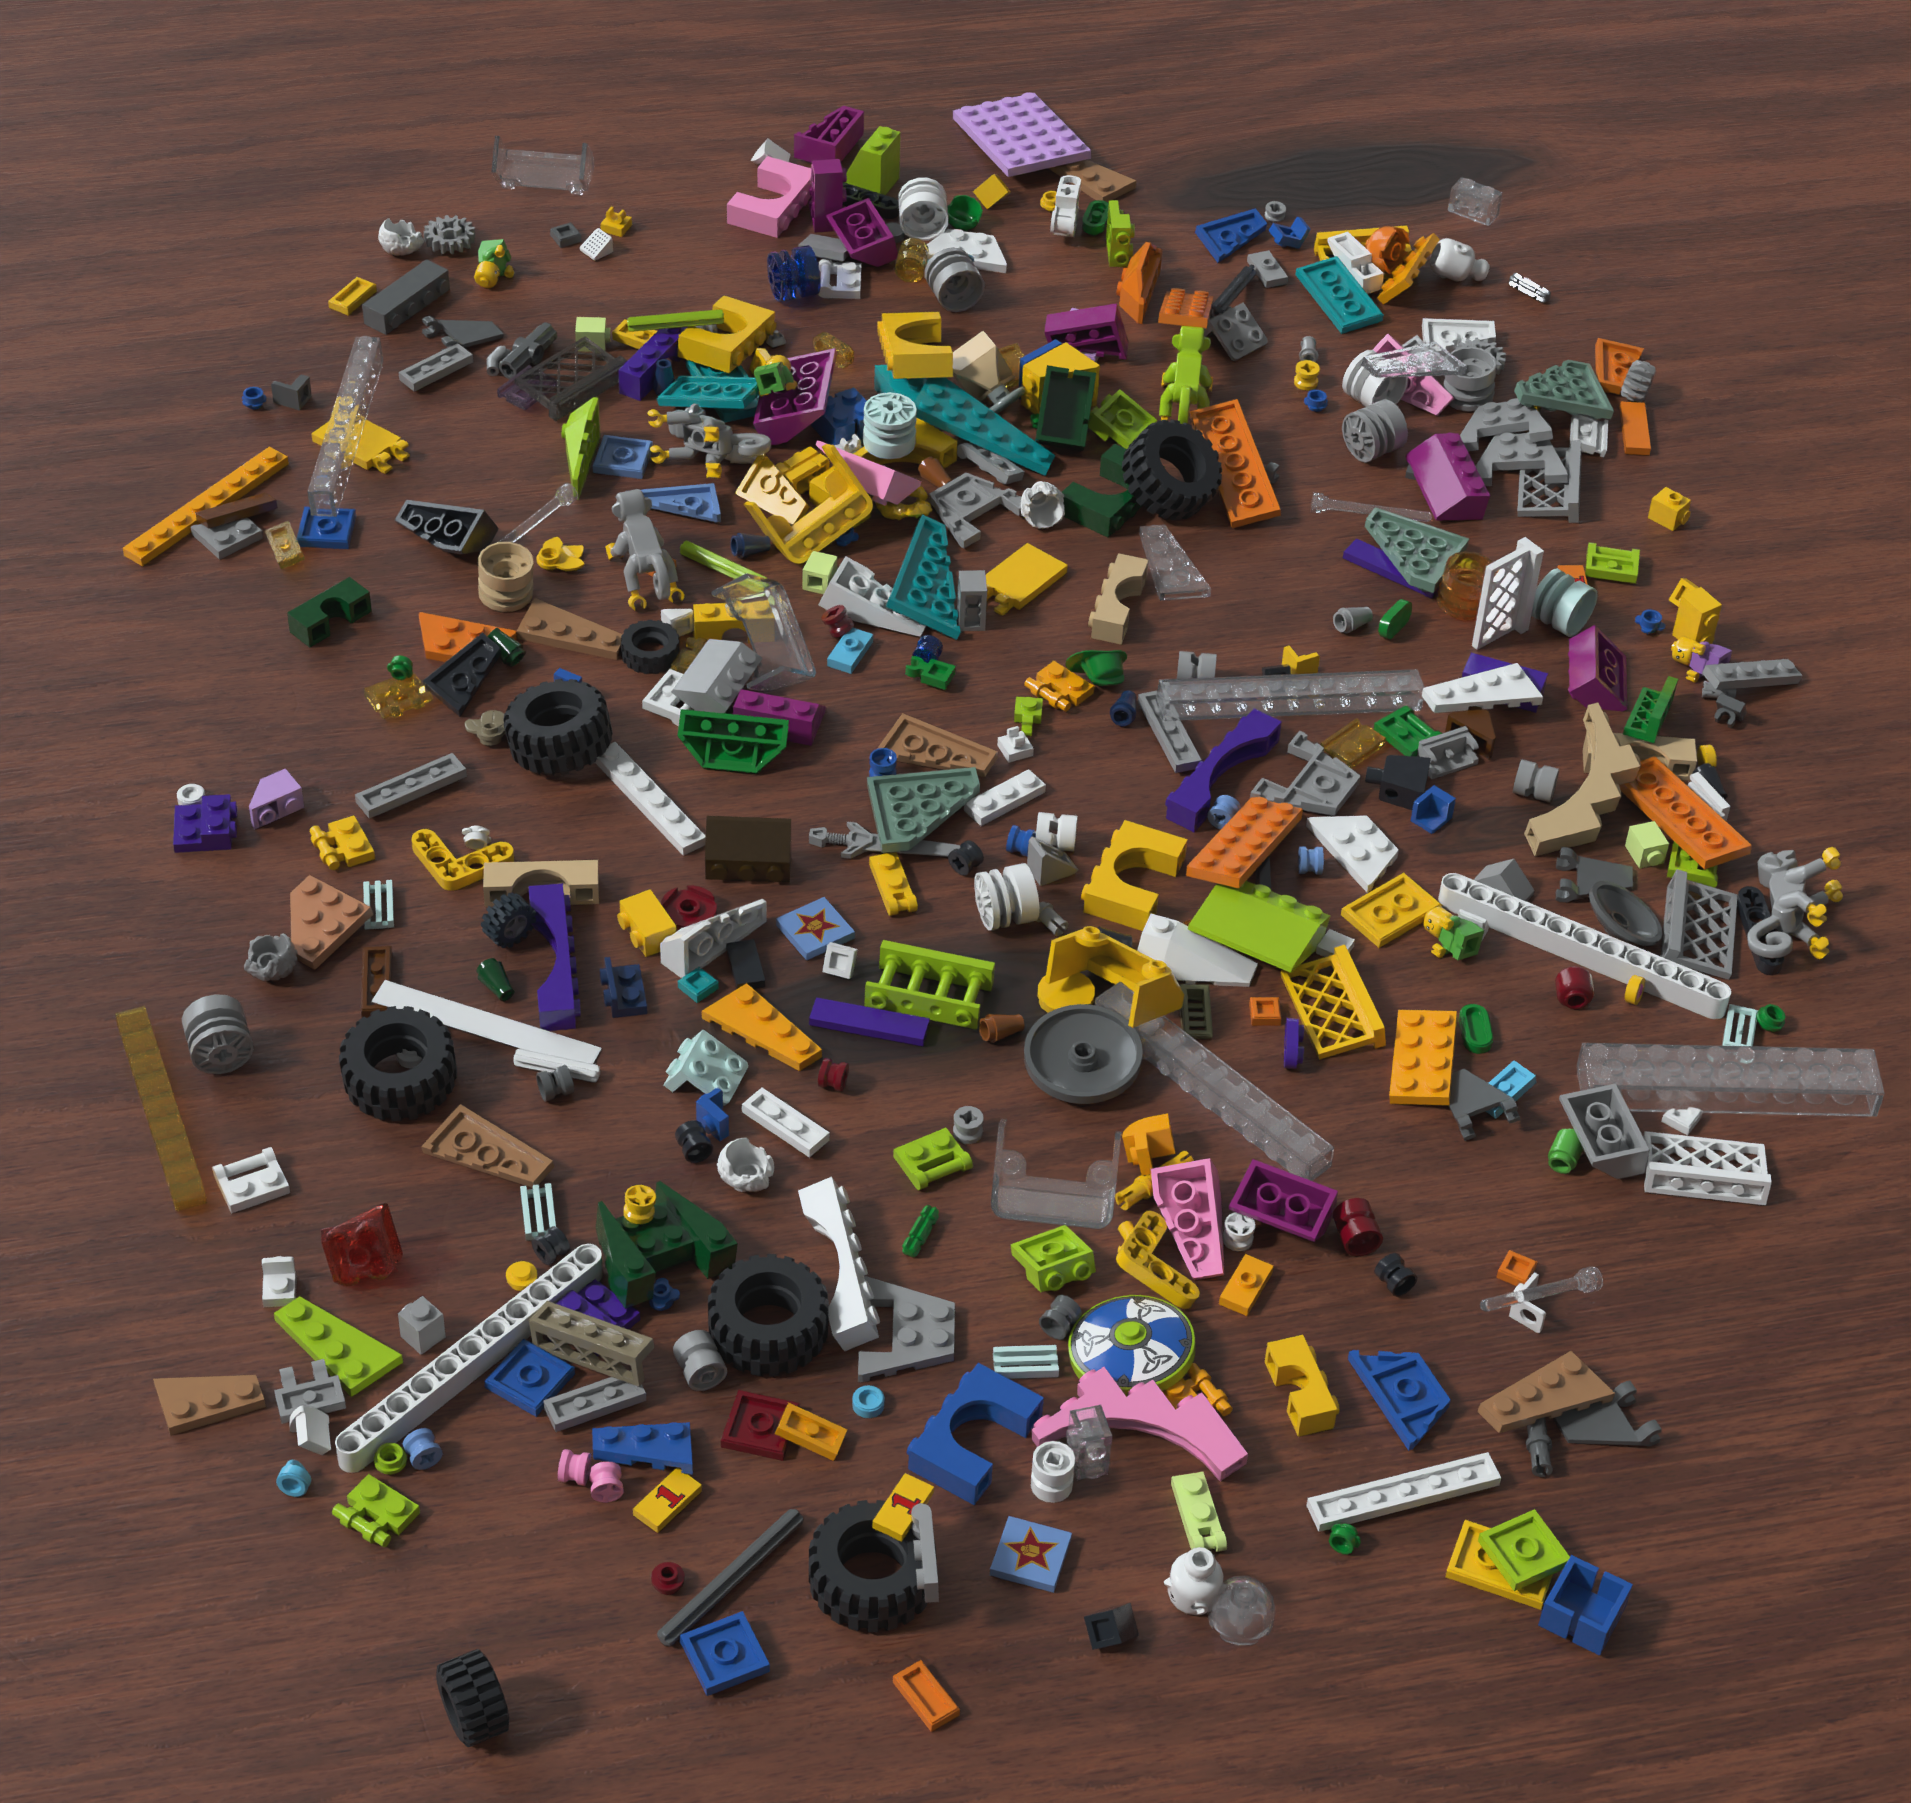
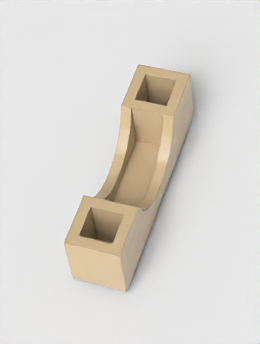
M1118 553L1115 563H1110L1108 569L1109 579H1104L1101 589L1102 596L1098 595L1096 599V612L1091 611L1088 627H1092L1091 638L1122 645L1128 629L1130 608L1124 606L1119 601L1129 596L1141 595L1147 580L1148 559Z
M1586 732L1582 750L1584 773H1589L1591 748L1589 736ZM1613 733L1618 736L1620 746L1630 744L1633 752L1639 756L1640 761L1655 756L1680 780L1691 781L1690 775L1695 770L1697 764L1695 739L1657 736L1655 743H1651L1621 733Z
M598 860L484 863L483 890L485 907H493L495 905L493 901L495 899L500 901L501 895L504 894L508 896V893H517L522 896L529 892V886L562 883L564 895H570V905L599 904Z

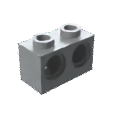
M985 570L959 571L957 610L960 631H985L987 605Z

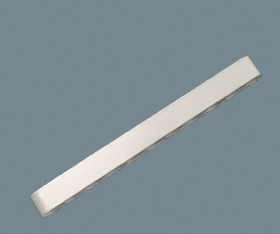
M1449 873L1442 878L1438 902L1448 911L1459 914L1460 909L1487 919L1489 928L1622 983L1628 984L1633 975L1644 977V992L1707 1018L1720 1019L1726 1013L1731 989L1724 982L1463 875Z
M583 1244L577 1247L341 1432L335 1441L339 1467L349 1473L359 1472L374 1461V1455L381 1445L398 1442L510 1353L523 1339L529 1338L531 1336L529 1319L546 1301L556 1303L569 1291L574 1290L578 1293L594 1279L600 1281L603 1276L602 1253L599 1247L594 1244Z

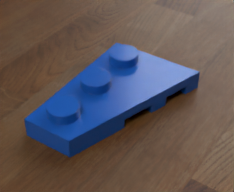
M1255 208L1196 226L1195 233L1217 263H1219L1264 232L1267 222Z
M690 1422L592 1428L594 1460L627 1465L640 1461L652 1463L653 1469L665 1470L666 1466L681 1468L682 1473L693 1475Z

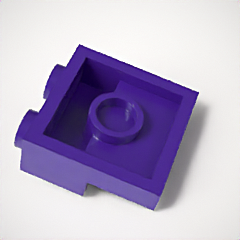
M230 794L202 796V804L175 805L174 853L232 849V838H237L236 821H232V818H237L236 801L231 802Z
M596 1279L578 1293L574 1290L569 1291L555 1303L628 1330L640 1321V1312L632 1306L625 1309L616 1295Z

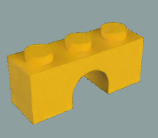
M773 601L693 604L695 646L705 645L709 639L722 640L723 633L732 628L744 630L747 633L748 643L774 642Z
M1304 1335L1268 1342L1265 1355V1364L1275 1387L1293 1384L1301 1388V1390L1290 1392L1287 1407L1288 1416L1298 1437L1333 1429L1336 1415L1339 1414L1337 1398L1334 1395L1331 1396L1328 1390L1326 1374L1323 1370H1319L1316 1364L1314 1348L1308 1346Z

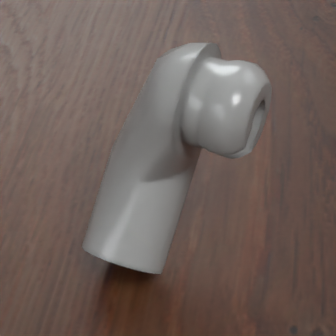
M498 346L487 357L488 375H498L500 360H503L511 350L506 349L505 346Z

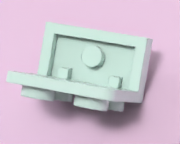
M705 1030L699 1032L692 1040L686 1038L677 1051L680 1053L679 1058L674 1059L666 1070L669 1076L663 1086L674 1092L687 1080L704 1093H710L719 1087L723 1091V1106L730 1102L748 1068L747 1061Z

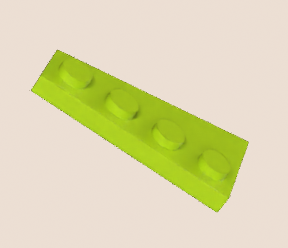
M300 1296L274 1313L275 1321L315 1361L324 1359L327 1373L331 1377L338 1375L341 1387L351 1397L403 1363L402 1354Z

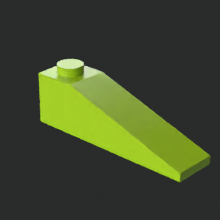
M593 397L572 412L567 424L564 423L562 426L561 436L565 439L573 498L579 500L600 440L598 397Z

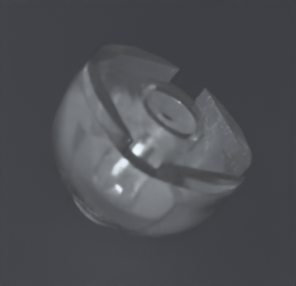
M1249 1576L1229 1578L1223 1581L1221 1590L1209 1607V1625L1212 1629L1214 1626L1216 1631L1220 1633V1638L1226 1642L1235 1645L1255 1644L1259 1638L1265 1634L1267 1636L1272 1630L1276 1614L1274 1598L1268 1588L1255 1578Z

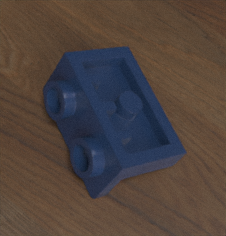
M604 957L605 968H600V979L602 986L607 985V989L603 990L605 1007L611 1006L612 1018L647 1014V1003L640 965L612 967L610 957Z

